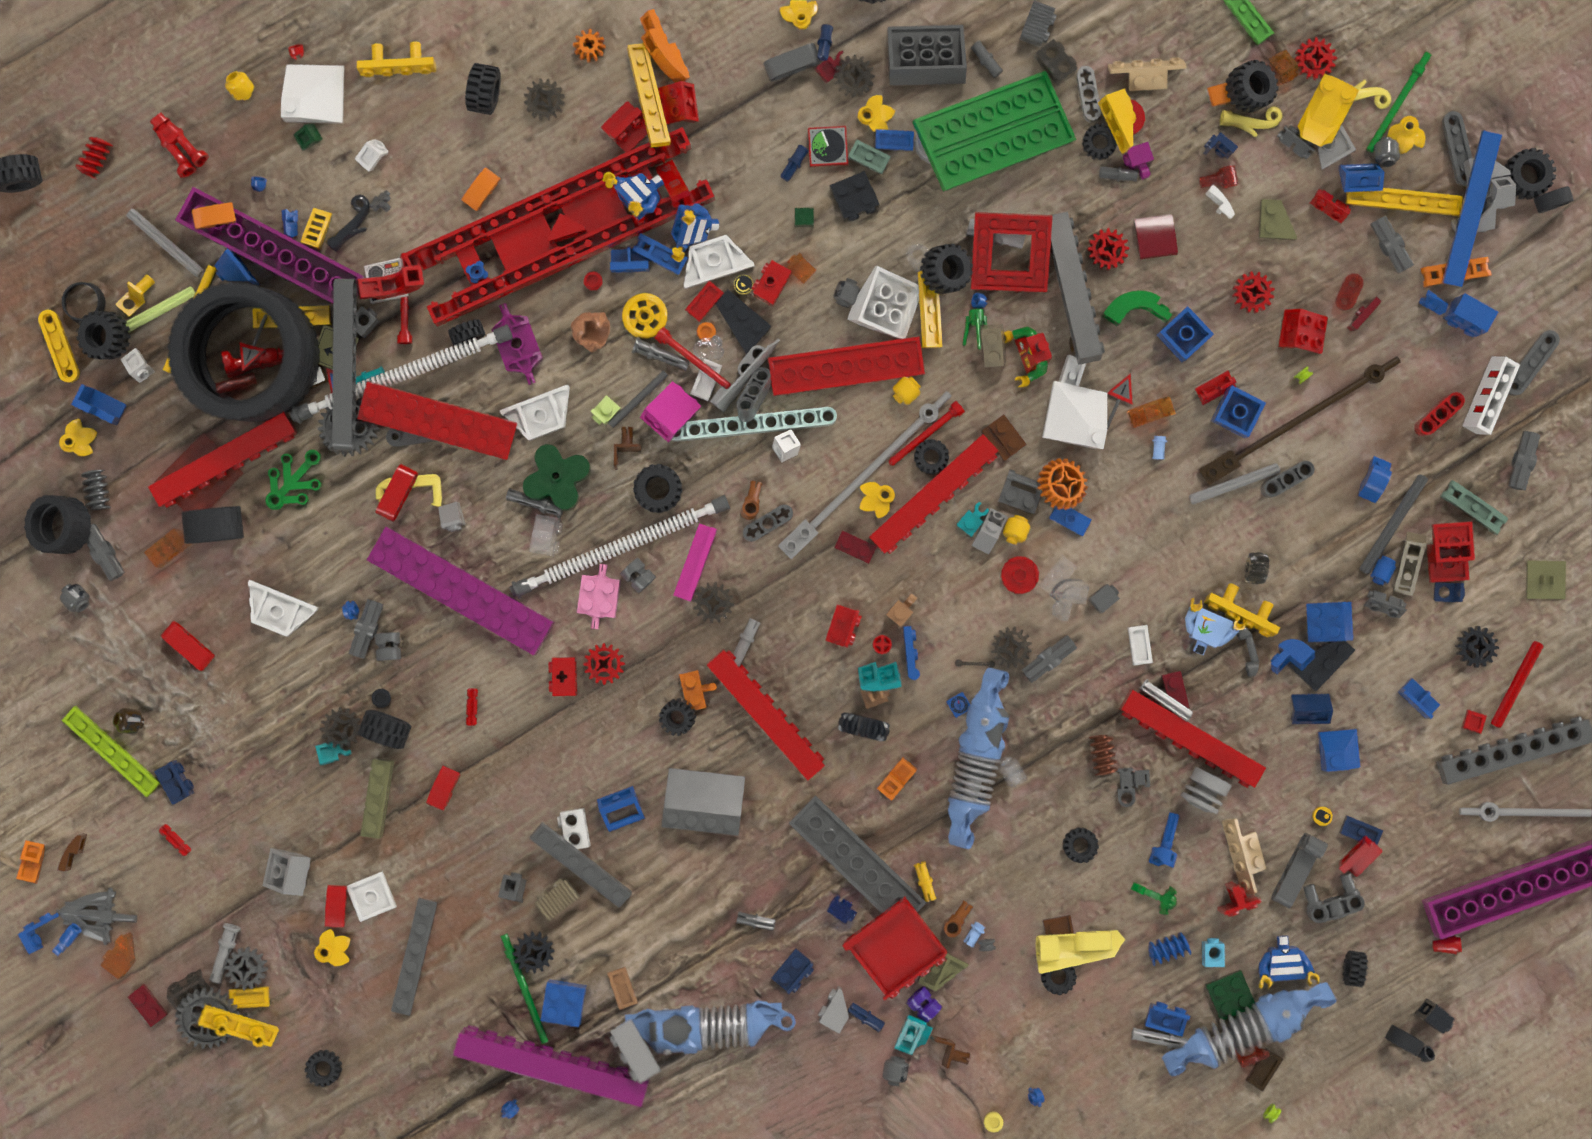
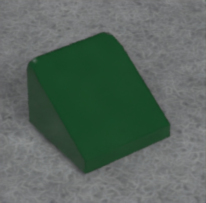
M313 123L305 124L293 134L302 151L323 140Z
M795 208V227H814V208Z

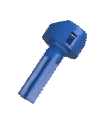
M1169 813L1160 844L1161 847H1152L1149 863L1156 866L1165 864L1174 868L1178 854L1173 852L1171 848L1180 815Z

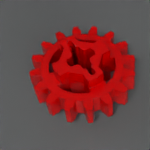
M1317 37L1313 39V42L1307 39L1306 44L1302 43L1299 46L1300 49H1297L1295 52L1299 55L1294 58V61L1299 62L1295 68H1301L1299 74L1306 73V79L1310 76H1313V80H1316L1318 76L1322 79L1325 73L1329 75L1332 72L1331 69L1336 66L1333 62L1337 57L1332 55L1336 50H1330L1331 43L1324 44L1325 39H1322L1321 42H1318ZM1311 48L1310 53L1304 54L1307 49ZM1327 63L1326 67L1320 70L1321 65Z
M1107 228L1105 233L1100 229L1098 231L1099 236L1094 233L1092 236L1094 240H1089L1088 242L1092 246L1087 248V251L1092 253L1088 258H1094L1093 265L1099 263V269L1103 266H1106V270H1110L1111 266L1116 269L1118 267L1117 263L1122 265L1124 263L1122 258L1128 257L1124 253L1129 250V247L1125 246L1128 240H1122L1124 234L1117 235V229L1113 233L1110 232V228ZM1100 240L1101 246L1096 250V244ZM1106 245H1107L1108 248H1110V247L1112 248V250L1110 251V253H1109V251H1105V250H1104V248L1106 247ZM1120 248V255L1116 258V250ZM1099 257L1106 258L1107 261H1104V260H1102V259L1099 258Z
M1250 271L1248 277L1246 274H1243L1241 276L1242 280L1237 279L1235 281L1238 286H1233L1232 289L1236 293L1232 297H1237L1238 300L1234 303L1241 304L1240 310L1247 308L1246 313H1249L1253 309L1255 314L1258 313L1259 309L1264 311L1266 309L1265 305H1271L1269 299L1275 297L1271 294L1275 288H1270L1269 285L1272 281H1266L1267 275L1260 277V272H1257L1254 276L1253 272ZM1252 280L1250 286H1244L1245 282ZM1255 289L1254 292L1257 294L1255 296H1252V292H1250V290ZM1257 299H1264L1262 303L1255 305Z
M606 643L602 644V648L595 645L596 650L589 649L591 655H585V658L588 659V662L583 663L584 666H588L585 673L590 672L589 679L591 680L595 677V683L597 684L600 680H602L603 685H606L607 680L610 683H614L613 678L619 679L618 673H624L621 666L625 665V662L620 660L624 655H618L620 649L618 648L614 651L612 644L609 648H606ZM608 651L610 654L601 656L598 652ZM615 658L617 660L616 670L613 667V660ZM592 659L596 661L594 670L592 669ZM609 659L607 663L609 667H604L598 671L602 664L600 661ZM601 672H607L608 674H610V676L601 677L599 676V674Z

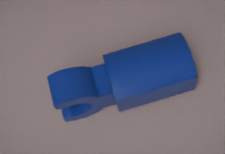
M74 923L69 925L59 938L60 942L52 952L57 956L61 952L63 953L67 947L72 945L82 932V929Z

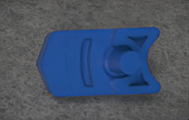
M287 209L282 210L284 235L290 238L297 236L298 211L289 212Z
M1430 290L1427 291L1426 297L1420 298L1419 304L1429 308L1438 315L1446 313L1448 303L1437 297Z

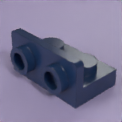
M1220 132L1218 136L1213 134L1203 146L1206 148L1203 154L1207 155L1212 148H1215V153L1218 156L1228 159L1238 146Z
M177 760L170 761L167 765L154 771L172 805L195 794L193 783L185 777V769Z
M795 948L771 979L786 990L787 994L795 993L802 985L800 981L803 977L808 978L814 969L812 967L814 963Z

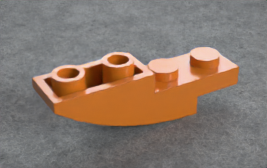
M648 10L640 18L646 32L641 39L647 51L658 67L673 82H686L690 76L681 57L680 50L675 42L668 43L667 36L661 27L660 19L656 15L655 10Z

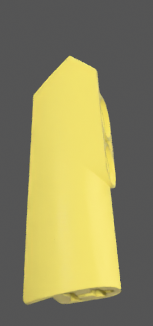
M1118 930L1036 936L1038 971L1042 974L1115 957L1125 939Z

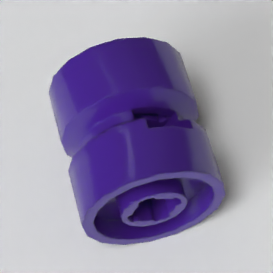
M924 986L918 989L906 1001V1004L912 1011H917V1016L920 1020L926 1023L942 1009L941 1004L935 998L931 999V993Z

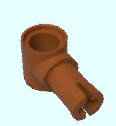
M750 481L748 495L745 497L741 508V516L746 520H753L759 512V495L762 486L760 482L757 483L755 488L756 481ZM751 506L755 512L749 514L746 512L745 507Z
M964 900L955 914L952 913L950 918L946 919L943 923V929L949 937H956L960 934L965 918L974 908ZM956 923V931L949 932L947 930L948 924Z

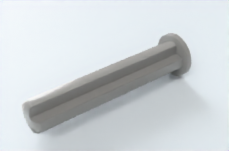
M1146 679L1141 685L1139 692L1143 691L1185 721L1192 717L1193 712L1148 682L1149 679Z

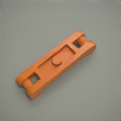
M1489 257L1470 259L1464 281L1492 276L1491 270L1488 269ZM1447 263L1420 268L1425 280L1423 281V286L1430 287L1445 284L1442 283ZM1476 265H1480L1481 271L1477 272ZM1432 272H1436L1437 279H1432Z

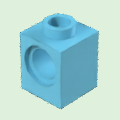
M1207 938V941H1202L1203 966L1225 967V944L1219 941V938ZM1217 948V955L1210 957V949Z

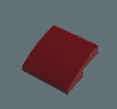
M1172 214L1134 219L1137 237L1136 244L1140 260L1178 255Z

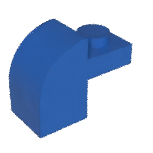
M1373 456L1368 473L1361 482L1358 496L1376 503L1390 480L1392 471H1390L1391 463Z
M1297 639L1285 640L1278 645L1280 654L1277 653L1271 659V670L1278 674L1289 662H1292L1303 671L1315 658V651L1303 641Z

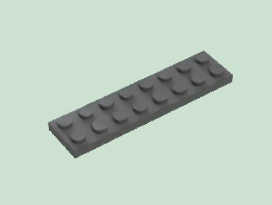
M816 795L789 822L811 846L881 913L903 897L907 898L917 912L926 904L921 896Z

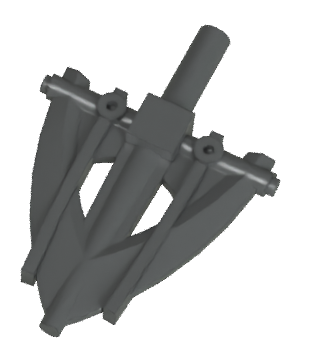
M108 888L106 892L93 893L74 901H67L64 907L56 910V913L64 920L63 924L71 925L74 923L82 929V934L103 941V945H108L109 942H112V937L109 934L113 927H111L110 923L115 921L137 922V915L118 914L112 910V907L115 906L112 899L116 895V891H113V888ZM89 905L97 906L98 910H90L84 908ZM84 920L97 921V923L95 925L87 924Z

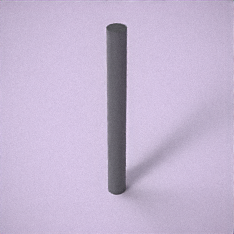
M663 370L608 422L609 425L614 428L668 377L667 373Z

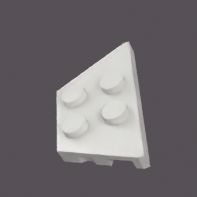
M727 235L690 246L684 288L694 287L709 280L712 281L755 267L754 262Z
M569 385L559 387L499 411L508 420L517 422L516 429L528 440L536 439L565 428L570 387Z
M252 580L248 582L250 587L251 622L284 636H290L319 609L317 606Z

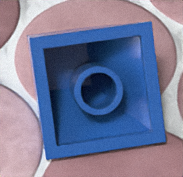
M226 249L214 265L218 270L216 274L222 281L260 285L239 256L230 249Z
M1357 729L1318 732L1322 771L1330 772L1360 768Z

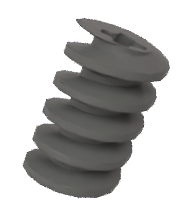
M91 470L81 474V477L87 478L82 481V484L88 486L83 489V492L89 493V495L84 497V500L90 501L85 504V507L91 510L111 508V506L105 505V502L110 501V498L104 497L105 494L109 493V491L103 490V487L108 485V483L102 482L103 479L107 478L106 475L101 474L105 470Z

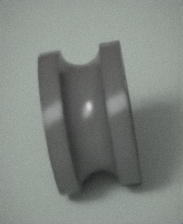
M995 939L979 940V951L995 950L996 946L993 945Z

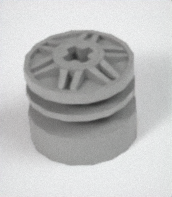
M1195 767L1190 779L1197 784L1195 787L1186 785L1185 788L1193 792L1191 795L1182 792L1181 796L1189 804L1204 812L1218 814L1219 810L1212 807V804L1214 802L1222 806L1223 803L1216 797L1217 795L1226 797L1232 785Z

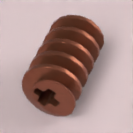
M1107 734L1088 737L1095 741L1089 744L1090 747L1096 748L1091 752V754L1097 755L1096 758L1092 759V762L1098 763V765L1093 767L1094 770L1099 771L1095 775L1116 772L1118 768L1112 767V765L1116 764L1117 761L1111 759L1116 754L1109 751L1115 746L1108 743L1114 740L1113 737L1107 736Z

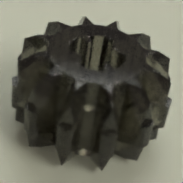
M1262 552L1249 553L1244 570V577L1248 583L1258 585L1266 582L1270 567V559L1267 554Z

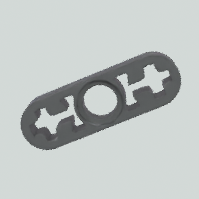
M780 505L750 523L743 530L744 538L749 542H754L790 521L793 517L792 508L788 505ZM782 508L789 510L788 518L785 519L784 516L779 518L778 520L781 523L777 524L772 514L776 513V516L781 514ZM765 518L773 520L774 525L772 528L766 529L763 527L762 522ZM759 522L764 533L760 534L759 530L755 533V538L747 537L748 529L754 530L758 528L755 524Z

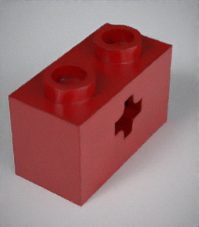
M577 657L552 658V662L548 663L549 673H552V681H549V692H552V696H577ZM562 671L564 672V675H567V679H564V682H562L561 679H558V675H560Z

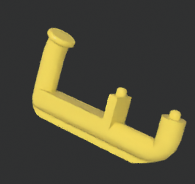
M436 474L418 475L412 488L433 486V503L431 505L435 507L442 506L440 477ZM387 478L376 487L375 494L379 502L392 478Z

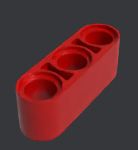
M1458 392L1445 396L1416 422L1414 426L1416 434L1423 437L1434 433L1463 407L1465 403L1464 396ZM1451 397L1457 400L1456 406L1451 405ZM1437 410L1442 411V413H1443V418H1442V419L1437 418V416H1436V411H1437ZM1423 422L1428 424V432L1423 431Z
M400 464L389 482L375 513L394 522L419 473Z
M174 620L160 635L200 671H203L215 658V655Z

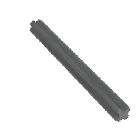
M1420 474L1416 477L1359 568L1363 573L1369 574L1427 483L1428 478Z

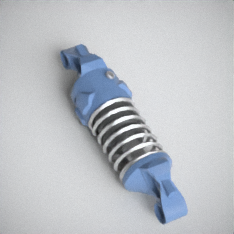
M1327 982L1320 983L1308 991L1293 990L1288 992L1282 990L1273 995L1268 993L1259 997L1251 1009L1246 1007V1011L1243 1013L1237 1011L1236 1018L1233 1019L1232 1015H1228L1229 1022L1227 1026L1224 1020L1220 1018L1223 1033L1218 1031L1213 1022L1211 1026L1215 1033L1214 1037H1211L1205 1026L1197 1028L1184 1047L1167 1052L1162 1056V1060L1170 1076H1176L1184 1072L1189 1062L1202 1063L1216 1069L1221 1066V1061L1227 1063L1226 1052L1230 1058L1235 1060V1049L1240 1055L1244 1056V1049L1252 1052L1253 1047L1261 1048L1264 1042L1267 1044L1272 1043V1041L1281 1043L1290 1039L1291 1034L1303 1029L1306 1016L1313 1006L1327 1008L1335 1004L1337 999Z

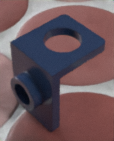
M1436 582L1434 584V601L1463 602L1465 597L1464 583ZM1441 587L1449 589L1448 597L1442 598L1439 595Z

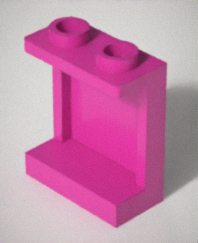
M672 381L644 409L640 418L669 443L675 434L697 414L701 405L696 399L690 397L681 386Z

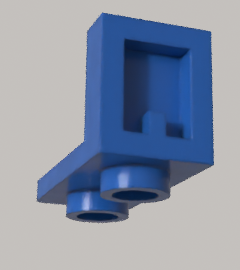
M47 913L39 918L40 922L37 924L31 922L23 927L24 931L19 933L18 936L28 954L43 948L42 940L34 930L59 917L58 913L54 915Z

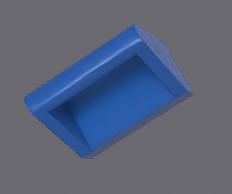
M1378 163L1339 165V174L1344 192L1383 191L1385 172Z
M633 786L597 799L599 811L609 832L645 819ZM635 804L638 811L637 814L610 823L607 813Z

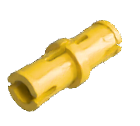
M922 861L921 864L920 862L914 864L919 879L918 885L921 886L925 902H929L930 899L931 901L937 899L926 861Z

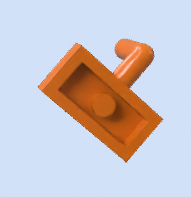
M698 670L679 674L684 698L687 700L686 704L689 705L691 703L692 706L690 708H695V710L707 708L704 692L716 690L717 684L713 682L701 685Z

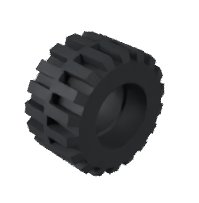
M1251 60L1234 68L1228 74L1229 78L1226 79L1228 85L1225 86L1226 91H1228L1227 97L1231 99L1230 103L1232 105L1235 104L1236 109H1242L1244 113H1252L1271 104L1274 98L1277 97L1276 91L1279 89V86L1276 84L1278 79L1274 76L1276 75L1275 72L1271 71L1269 65L1266 66L1265 62H1259V60ZM1249 81L1253 84L1255 92L1251 89Z
M479 63L473 64L468 75L465 92L467 111L492 115L497 106L500 92L501 73L498 67Z
M1536 148L1524 149L1511 157L1507 164L1504 165L1505 168L1510 170L1511 175L1509 176L1516 184V196H1519L1518 199L1523 200L1526 198V200L1536 198L1549 190L1548 188L1554 184L1552 181L1556 179V175L1553 173L1557 170L1552 164L1555 162L1553 159L1550 161V155L1548 153L1544 155L1541 149L1536 151ZM1522 165H1530L1535 169L1537 173L1535 184L1528 183L1522 178Z
M15 154L0 158V192H21L32 189L43 182L36 156Z
M952 243L929 249L924 254L925 258L921 260L923 266H920V270L923 273L920 275L921 278L925 279L923 282L925 286L929 285L928 289L931 291L935 290V293L938 294L956 292L965 288L966 283H969L971 280L969 276L973 274V271H971L973 264H970L969 260L971 258L970 255H966L967 251L965 249L961 250V246ZM944 260L950 266L949 278L943 273L942 264Z
M109 311L89 312L88 315L82 317L83 321H79L78 325L80 327L76 329V332H78L76 340L79 341V348H83V354H88L89 358L97 360L115 359L121 357V353L127 351L125 347H129L130 344L128 342V339H131V335L128 334L130 328L126 326L127 321L122 319L120 314ZM103 327L106 331L104 344L101 340V330Z
M652 464L649 467H644L637 474L636 480H634L633 492L635 498L644 509L650 512H667L680 501L682 483L676 472L666 465ZM656 477L665 479L669 484V492L661 500L652 499L646 490L648 482Z
M366 710L358 734L367 740L383 746L404 749L412 726L397 717L375 710Z

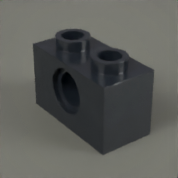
M1427 998L1415 1012L1423 1021L1442 1034L1450 1031L1454 1025L1455 1018L1438 1004Z

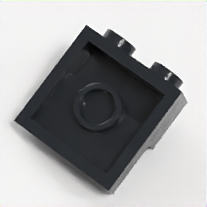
M865 171L830 185L844 221L849 220V222L859 219L861 214H872L877 211L880 205Z

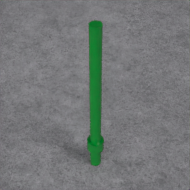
M1425 52L1419 63L1414 65L1411 70V76L1370 141L1366 151L1373 153L1374 145L1380 141L1418 77L1424 73L1425 66L1432 56L1429 52Z
M508 933L503 934L500 937L505 947L504 953L506 958L510 960L541 1044L547 1043V1035L523 972L518 967L519 962H514L516 956H513L512 952L516 951V949L512 946Z

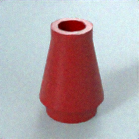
M1454 935L1444 939L1432 940L1433 952L1456 955L1462 952L1460 937H1455Z

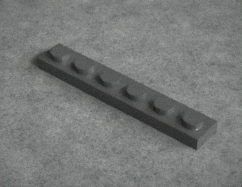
M542 822L530 835V839L617 907L620 908L631 896L632 891L545 823Z
M418 898L393 1000L392 1012L411 1015L438 905L436 901Z

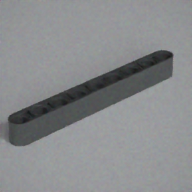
M355 279L334 280L332 446L334 451H354L357 316V284Z

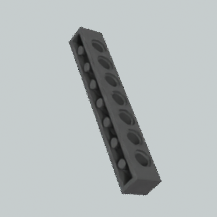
M1581 716L1570 719L1569 723L1557 722L1552 724V728L1545 729V727L1534 729L1532 734L1527 735L1526 732L1516 734L1515 739H1499L1496 741L1497 744L1491 746L1489 743L1482 744L1474 751L1465 749L1460 751V755H1444L1441 757L1442 760L1436 761L1442 783L1449 785L1592 743L1589 719H1582ZM1569 729H1572L1573 736L1569 739L1567 732ZM1551 734L1555 736V741L1552 744L1549 742ZM1533 739H1535L1537 742V746L1535 749H1532L1530 747V743ZM1514 745H1517L1518 752L1514 755L1512 753V747ZM1496 750L1500 752L1498 760H1495L1493 757ZM1479 755L1482 759V762L1480 765L1477 766L1475 764V758ZM1459 761H1462L1463 769L1458 771L1456 765Z

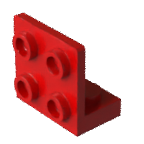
M679 81L658 88L666 125L680 121L689 123L699 122L694 84Z
M1285 309L1278 347L1299 348L1316 354H1322L1328 317L1304 309Z
M837 604L825 641L846 648L849 645H853L856 634H853L855 626L859 627L862 617L859 615V611Z

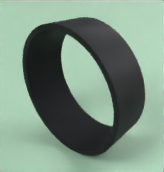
M74 283L62 295L64 312L77 323L83 321V318H75L68 313L66 298L69 292L78 285H88L96 292L98 305L95 311L105 310V296L101 289L92 283Z

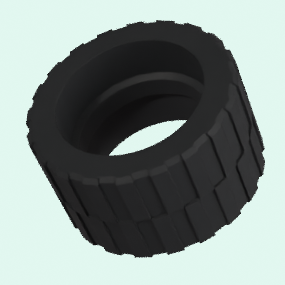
M44 495L32 502L26 512L24 530L29 543L37 551L54 554H73L86 544L90 536V514L84 503L77 498ZM60 510L63 517V529L59 538L56 539L53 534L52 524L55 514Z
M240 506L181 512L185 544L244 538Z

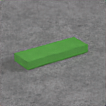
M1223 0L1257 46L1274 34L1249 0Z

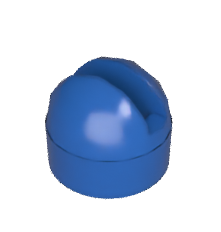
M251 177L252 189L257 192L263 191L266 187L267 179Z
M975 293L971 300L972 307L977 309L985 308L987 297L983 294Z

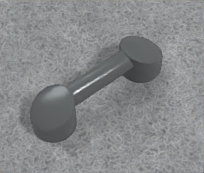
M1245 627L1237 633V637L1239 640H1246L1251 661L1245 663V667L1250 678L1258 673L1259 659L1253 636Z

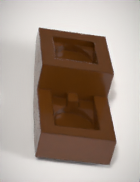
M79 834L71 841L62 855L57 870L64 872L71 870L74 855L83 853L87 834Z

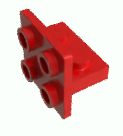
M626 101L601 126V129L625 153L635 148L648 135L643 113L629 101Z
M1229 882L1225 886L1231 902L1219 906L1217 909L1222 914L1231 917L1239 914V910L1257 908V904L1261 903V899L1255 895L1246 896L1243 887L1234 882Z

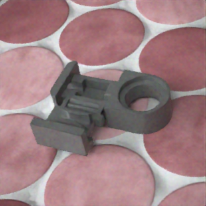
M1118 768L1116 771L1120 775V788H1117L1118 801L1122 806L1130 807L1135 803V788H1132L1133 786H1136V788H1138V785L1150 787L1149 769L1135 770V772L1131 773V771H1134L1133 768ZM1128 792L1132 795L1133 798L1130 803L1122 802L1121 796L1123 793Z

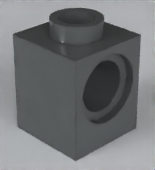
M361 307L357 311L356 332L363 338H366L380 322L375 318L378 314L371 308L366 310L364 307ZM365 316L369 317L368 324L362 326L360 323L361 319Z
M1105 584L1090 596L1088 600L1101 614L1120 598L1118 597V590L1113 585Z

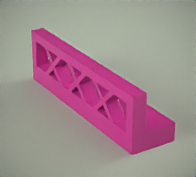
M699 523L674 591V596L692 602L717 529Z

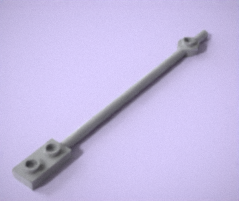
M946 391L935 403L923 405L919 411V418L815 519L810 523L805 519L778 547L792 560L818 534L815 528L924 423H932L937 419L938 409L952 397L951 394ZM931 410L932 416H926L925 411Z
M1484 802L1479 808H1459V815H1479L1482 820L1492 822L1498 816L1592 817V809L1498 808L1494 803ZM1487 808L1490 809V814L1488 815L1485 814Z

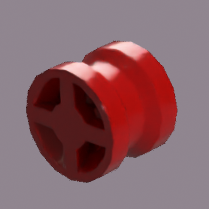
M879 635L873 640L872 646L875 652L886 654L890 651L892 642L889 637Z

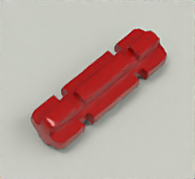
M468 688L466 715L468 717H466V725L475 726L477 724L475 716L477 715L478 699L476 697H478V689Z
M164 824L158 830L162 836H166L165 839L175 849H178L182 856L188 855L191 848L184 844V841L174 831H171L172 828L168 824Z

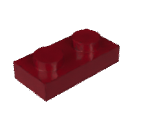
M842 530L834 548L869 564L877 546Z
M1181 671L1161 675L1165 693L1189 709Z
M145 984L128 996V999L150 1027H153L168 1015Z

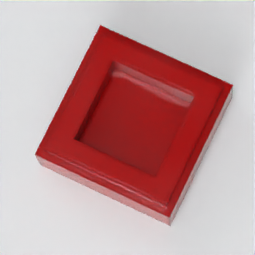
M1467 710L1461 728L1482 734L1487 715Z

